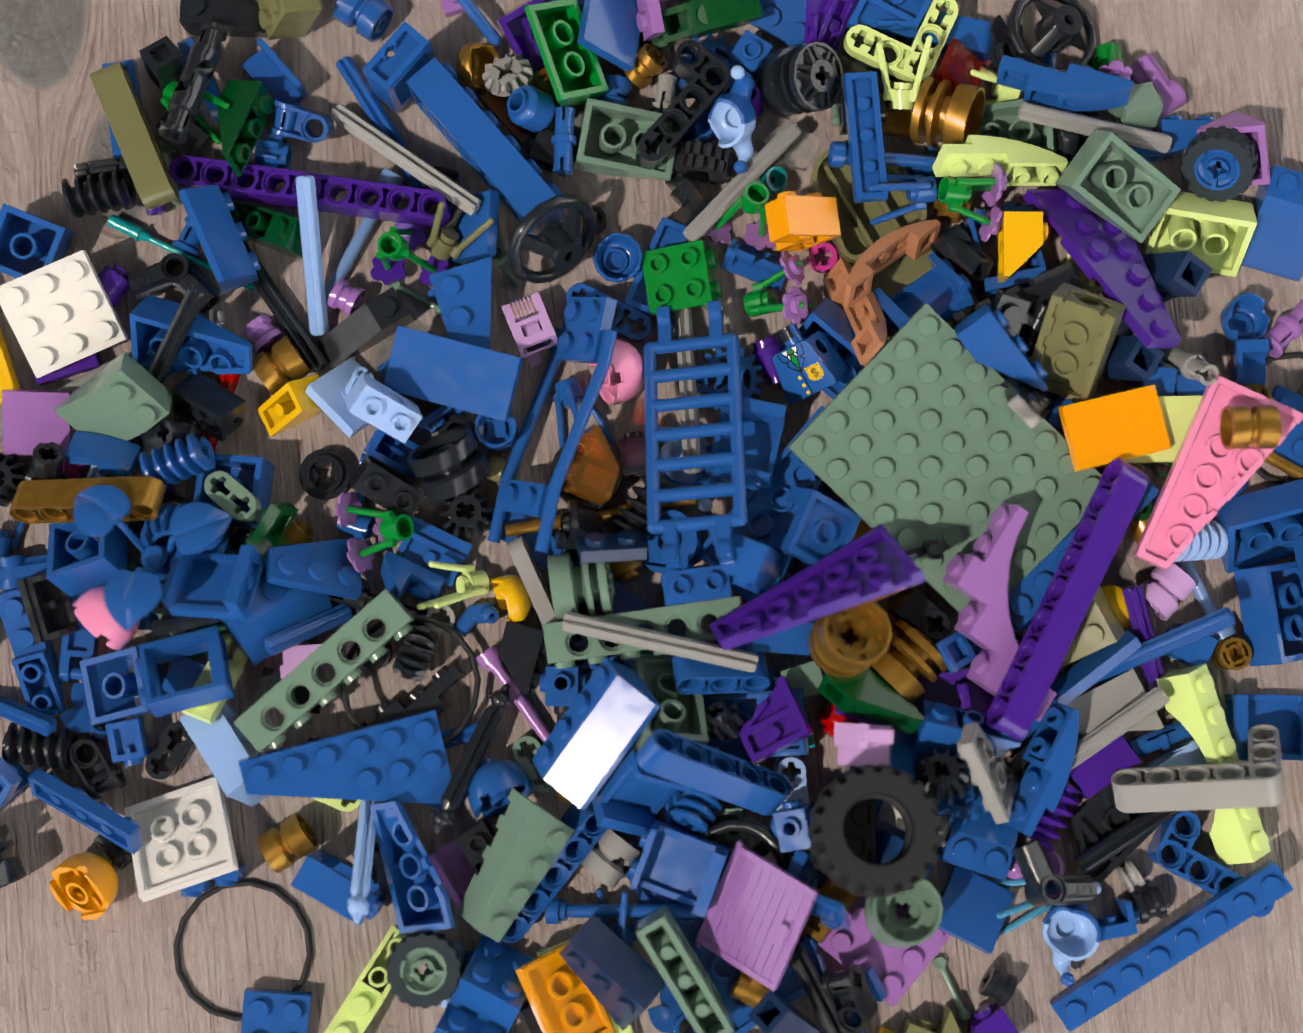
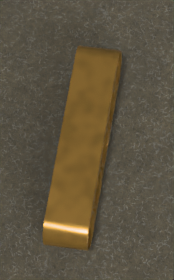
M149 476L26 480L18 484L9 514L15 520L27 524L75 523L73 512L75 498L78 494L92 486L110 485L122 490L131 503L130 512L120 519L121 521L154 520L158 516L166 486L161 480Z

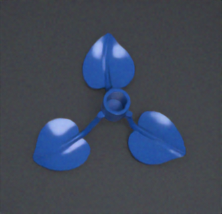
M96 485L81 491L75 498L73 512L74 521L78 529L87 536L101 537L109 534L116 524L142 553L141 563L144 568L137 567L134 573L128 570H119L108 579L104 587L105 605L115 622L124 630L130 631L138 621L148 615L161 599L162 585L159 580L167 579L170 571V561L175 554V542L178 550L185 555H193L205 551L226 532L232 521L230 514L202 502L185 504L176 510L171 517L170 528L174 535L169 537L167 550L158 545L146 548L126 524L120 520L131 510L130 500L122 490L110 485Z

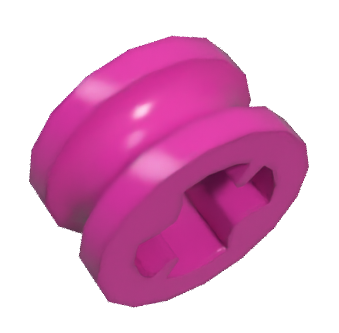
M826 242L812 247L808 256L810 268L820 274L829 272L836 264L838 258L835 247ZM821 250L825 251L824 255L828 252L831 256L827 261V265H820L821 261L819 263L815 261Z

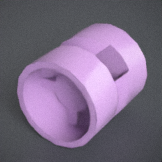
M1174 563L1167 569L1156 567L1151 573L1152 580H1145L1140 585L1148 611L1163 621H1167L1178 609L1177 601L1185 600L1196 588L1194 580Z

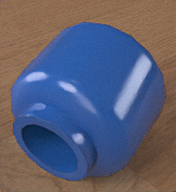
M523 85L509 96L507 101L508 115L514 124L531 132H540L554 118V100L550 94L534 86Z

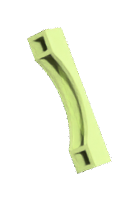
M1203 664L1176 669L1156 679L1158 687L1163 689L1170 700L1165 705L1166 710L1191 734L1202 751L1207 764L1240 763L1235 741L1231 737L1225 713L1220 705L1214 688V681L1210 676L1207 665ZM1258 808L1215 809L1210 837L1220 865L1254 863L1271 851L1268 836L1264 832L1258 814Z

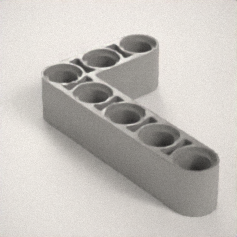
M1259 724L1249 729V762L1120 769L1111 776L1115 806L1124 813L1258 808L1279 805L1284 801L1285 797L1279 730L1270 724Z

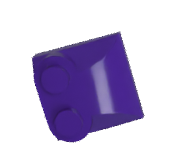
M528 0L496 20L502 35L507 39L514 54H520L523 59L529 60L533 74L545 68L524 7L557 0Z

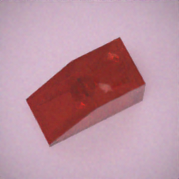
M952 37L934 77L939 78L940 83L943 79L952 81L953 93L960 83L979 87L982 79L972 76L970 71L972 69L979 71L982 63L959 40Z

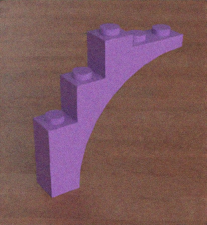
M1003 502L992 513L990 523L983 535L975 541L971 555L958 552L947 564L946 573L942 578V581L970 600L969 604L961 610L954 629L983 648L980 654L972 660L966 677L993 696L996 695L1019 648L1009 617L1007 584L1010 560L1016 539L1029 513L1019 505ZM1049 689L1035 721L1040 722L1055 698L1056 693L1053 690Z

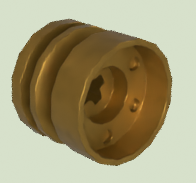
M928 76L919 89L913 108L910 127L912 142L918 144L927 142L928 146L936 147L942 136L943 144H964L968 135H978L985 106L984 88L960 83L953 93L952 81L943 79L940 83L939 78Z
M872 600L819 618L812 625L808 636L809 652L815 664L825 673L837 678H851L864 672L888 650L892 638L891 623L885 611Z
M900 619L893 626L902 638L900 639L892 633L890 641L892 648L889 651L887 650L869 668L871 670L875 669L885 678L904 700L914 704L925 692L917 678L922 675L927 680L935 682L938 678L929 666H933L941 673H944L948 668L935 644L920 630L911 627Z

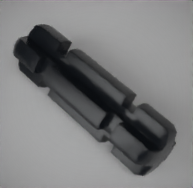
M121 157L120 161H118V158L91 161V165H88V162L76 163L74 165L75 177L79 176L82 182H87V175L89 174L93 175L95 180H99V174L104 172L109 179L112 178L113 170H117L121 177V173H124L125 169L128 168L123 157Z

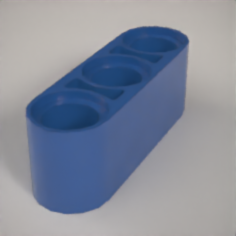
M744 650L758 654V665L755 672L752 673L674 656L672 663L676 690L681 694L687 695L755 693L763 691L770 685L765 653L763 651Z

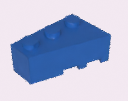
M491 256L429 275L448 338L490 349Z

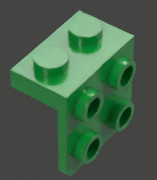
M703 240L649 250L643 253L642 266L651 313L657 315L656 307L665 306L670 307V312L699 306L707 310V302L718 301V299L723 298L720 281L715 280L713 268L718 267L716 252L714 249H710Z

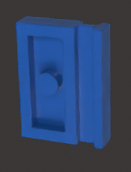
M414 517L413 535L408 540L402 541L396 555L446 578L444 584L453 587L460 572L429 567L428 563L436 561L464 565L473 545Z

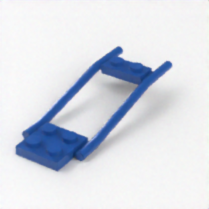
M569 297L568 304L564 310L563 327L555 329L558 338L557 345L551 347L549 360L502 474L487 541L500 543L506 512L542 518L535 551L548 553L563 483L611 365L618 333L611 330L617 300L609 297ZM561 361L597 364L549 485L514 480Z

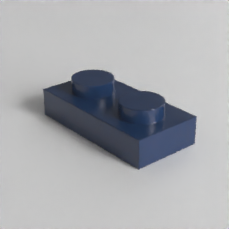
M624 530L616 534L591 532L583 536H576V550L581 564L647 559V546L641 532Z

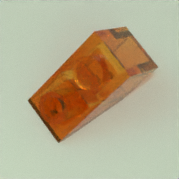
M593 424L584 430L574 461L571 463L565 478L567 482L564 491L598 505L610 500L620 470L599 426Z

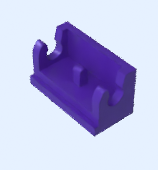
M1120 736L1071 770L1068 780L1076 790L1083 793H1078L1081 798L1089 799L1111 783V776L1114 772L1120 769L1132 768L1141 761L1124 737Z

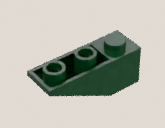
M228 80L220 99L229 103L230 107L225 109L217 105L223 156L237 176H242L275 103L262 81Z
M231 199L235 210L231 211L230 214L234 223L241 221L248 240L303 260L299 218Z
M870 668L851 678H837L826 673L817 689L843 713L881 725L891 726L894 730L912 736L925 718L919 713L916 706L904 700L894 691L890 683L882 680Z

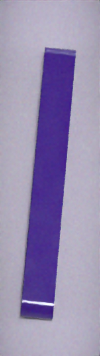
M188 155L176 157L169 166L171 178L183 189L218 185L221 193L228 192L232 199L298 208L295 179L301 175L314 176L315 186L317 187L318 211L433 227L436 214H428L429 208L442 201L445 203L440 228L447 225L452 217V210L448 202L440 192L434 190L251 164L246 165L242 176H237L227 161ZM193 169L192 175L184 179V174L188 170ZM224 173L223 179L218 183H214L215 177ZM255 178L254 183L250 187L244 188V184L248 179ZM286 182L282 191L274 192L275 187L279 183ZM348 191L344 200L336 201V196L339 192ZM371 196H379L378 201L374 205H366L367 200ZM410 200V204L406 209L397 210V206L401 201Z
M1120 458L1111 461L1104 470L987 712V724L1015 740L1022 739L1030 730L1147 488L1148 475Z

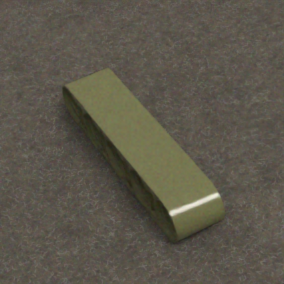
M118 61L90 73L96 93L145 208L150 211L177 199V190L123 64Z

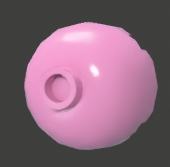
M616 339L611 365L599 392L606 403H614V405L635 397L644 385V355L639 353L630 343ZM589 363V366H590V367H592V366H595V367H596V365H597V364H591V363Z
M98 586L88 590L73 603L72 606L77 607L74 610L75 615L96 638L100 635L108 638L109 641L105 645L117 651L122 650L136 635L140 621L130 631L124 630L115 622L107 610L104 601L105 586Z

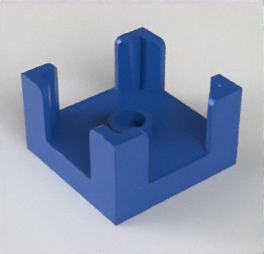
M791 486L786 501L800 505L787 534L773 531L766 546L781 554L792 555L805 562L803 567L807 568L852 542L861 517L814 489Z

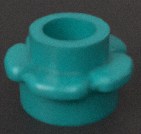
M772 164L758 180L768 188L769 196H774L775 193H781L788 183V176L782 167Z

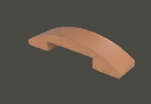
M934 219L906 225L886 234L868 247L851 269L846 284L843 305L848 309L868 295L871 291L873 276L902 255L906 254L915 261L931 249L930 244L938 238L941 223Z
M840 257L823 279V282L831 300L842 304L856 335L851 345L860 365L866 366L887 339L886 321L872 290L848 309L843 305L848 276L853 266L847 260Z

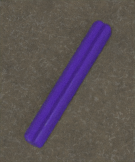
M1140 585L1125 587L1122 593L1133 635L1137 637L1140 643L1155 638L1142 587ZM1160 657L1141 665L1148 692L1158 687L1156 679L1164 675Z

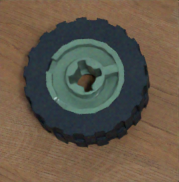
M426 931L407 935L395 946L389 957L386 970L388 971L387 982L391 985L390 990L399 997V1001L409 1004V1007H422V1009H428L430 1006L436 1007L451 996L459 983L462 969L460 953L458 949H455L454 943L446 939L445 935L441 933L437 934L433 931ZM423 962H427V966L431 970L427 975H422L418 971V967Z

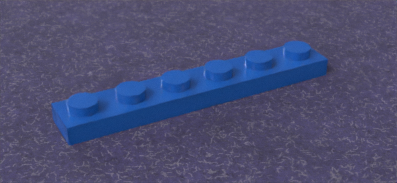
M1149 480L1132 519L1160 493ZM1077 526L1007 594L1010 621L1017 630H1020L1035 615Z

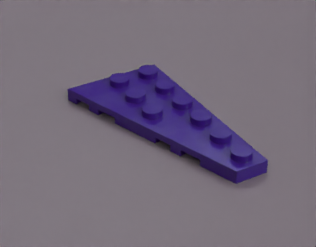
M1028 189L1023 197L1025 202L1029 206L1035 205L1040 212H1043V222H1047L1048 227L1052 226L1062 237L1060 244L1090 280L1096 279L1104 288L1101 294L1105 298L1127 305L1122 319L1146 348H1175L1181 338L1134 239L1079 203L1064 190Z
M881 524L714 621L709 626L723 650L726 651L926 581L919 567Z

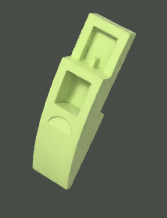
M968 135L964 144H943L932 169L936 177H990L993 164L998 163L1002 167V171L1006 172L1007 186H1056L1055 183L1065 170L1068 161L1065 157L1025 142L986 135Z
M393 925L391 926L324 1033L365 1032L391 991V985L387 982V963L395 946L407 934H400L399 929Z

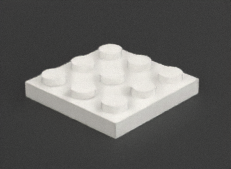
M81 250L0 286V306L36 378L45 376L128 339L86 250Z
M215 777L124 808L125 817L128 816L134 819L140 826L143 845L135 854H132L138 896L143 902L239 869L224 792Z

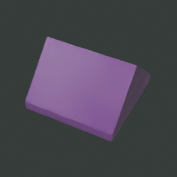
M1236 111L1198 127L1197 134L1201 131H1206L1210 127L1226 126V128H1236L1242 134L1245 133L1249 136L1248 139L1251 142L1253 141L1255 151L1258 152V166L1250 185L1270 184L1265 122ZM1217 161L1215 166L1223 168L1221 162Z

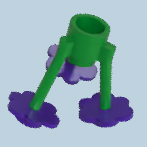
M396 222L394 226L390 227L389 232H385L378 239L377 248L379 251L372 260L374 267L371 269L370 274L374 280H382L385 285H391L394 280L401 281L406 275L403 266L405 265L404 258H407L421 266L423 271L419 277L420 282L432 287L429 275L448 270L450 260L443 261L431 255L429 261H425L410 252L409 250H415L417 245H423L427 242L428 234L424 231L426 226Z

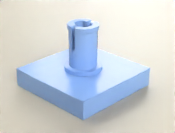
M352 357L309 384L305 391L349 438L368 426L369 423L351 414L347 409L344 399L361 373L374 379L373 374H368L369 370L361 367Z

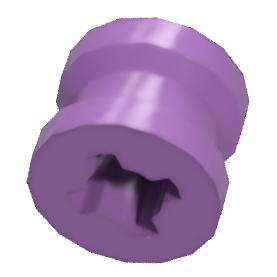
M341 278L333 287L327 305L332 309L339 308L343 310L346 316H350L362 305L366 291L361 287L354 288L350 286L347 280Z
M268 314L256 317L242 330L245 338L251 339L254 342V349L257 353L268 351L284 335L279 328L272 326V319Z

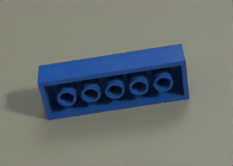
M434 57L405 81L415 104L491 190L499 192V200L519 222L539 203L554 196L562 195L552 182L548 184L544 182L540 175L542 173L541 169L531 158L527 160L523 158L519 151L521 147L510 134L503 135L498 127L500 123L489 110L482 111L478 105L479 99L468 86L464 89L457 81L458 75L447 62L442 65ZM563 208L545 215L532 227L529 234L538 235L541 229L549 223L561 221L565 217Z

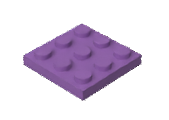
M859 895L847 911L851 921L849 930L840 927L839 930H832L822 944L818 941L816 942L845 968L854 964L861 968L873 966L887 993L883 1000L894 1007L951 935L937 929L935 934L929 939L914 946L900 949L885 946L876 940L866 927L863 913L867 896ZM904 906L894 907L897 911L894 915L896 919L906 918L903 915Z

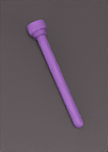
M496 644L476 657L477 663L482 669L486 668L488 672L492 671L502 686L505 683L510 685V698L544 744L551 731L526 696L520 692L515 681L502 664L503 660L498 653L499 647Z

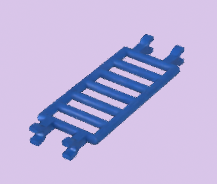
M720 300L707 302L709 336L673 340L674 318L670 315V307H656L658 341L649 342L644 345L647 528L651 534L663 533L662 560L666 562L667 569L681 568L678 532L716 529V555L719 557L720 564L734 563L732 527L744 526L747 523L740 343L738 335L734 333L724 334V312L721 310ZM727 347V363L657 370L656 354ZM728 376L729 392L658 399L657 383ZM729 405L730 422L658 429V412ZM730 435L731 452L659 459V442ZM732 465V483L660 489L659 472ZM733 496V514L660 520V503Z

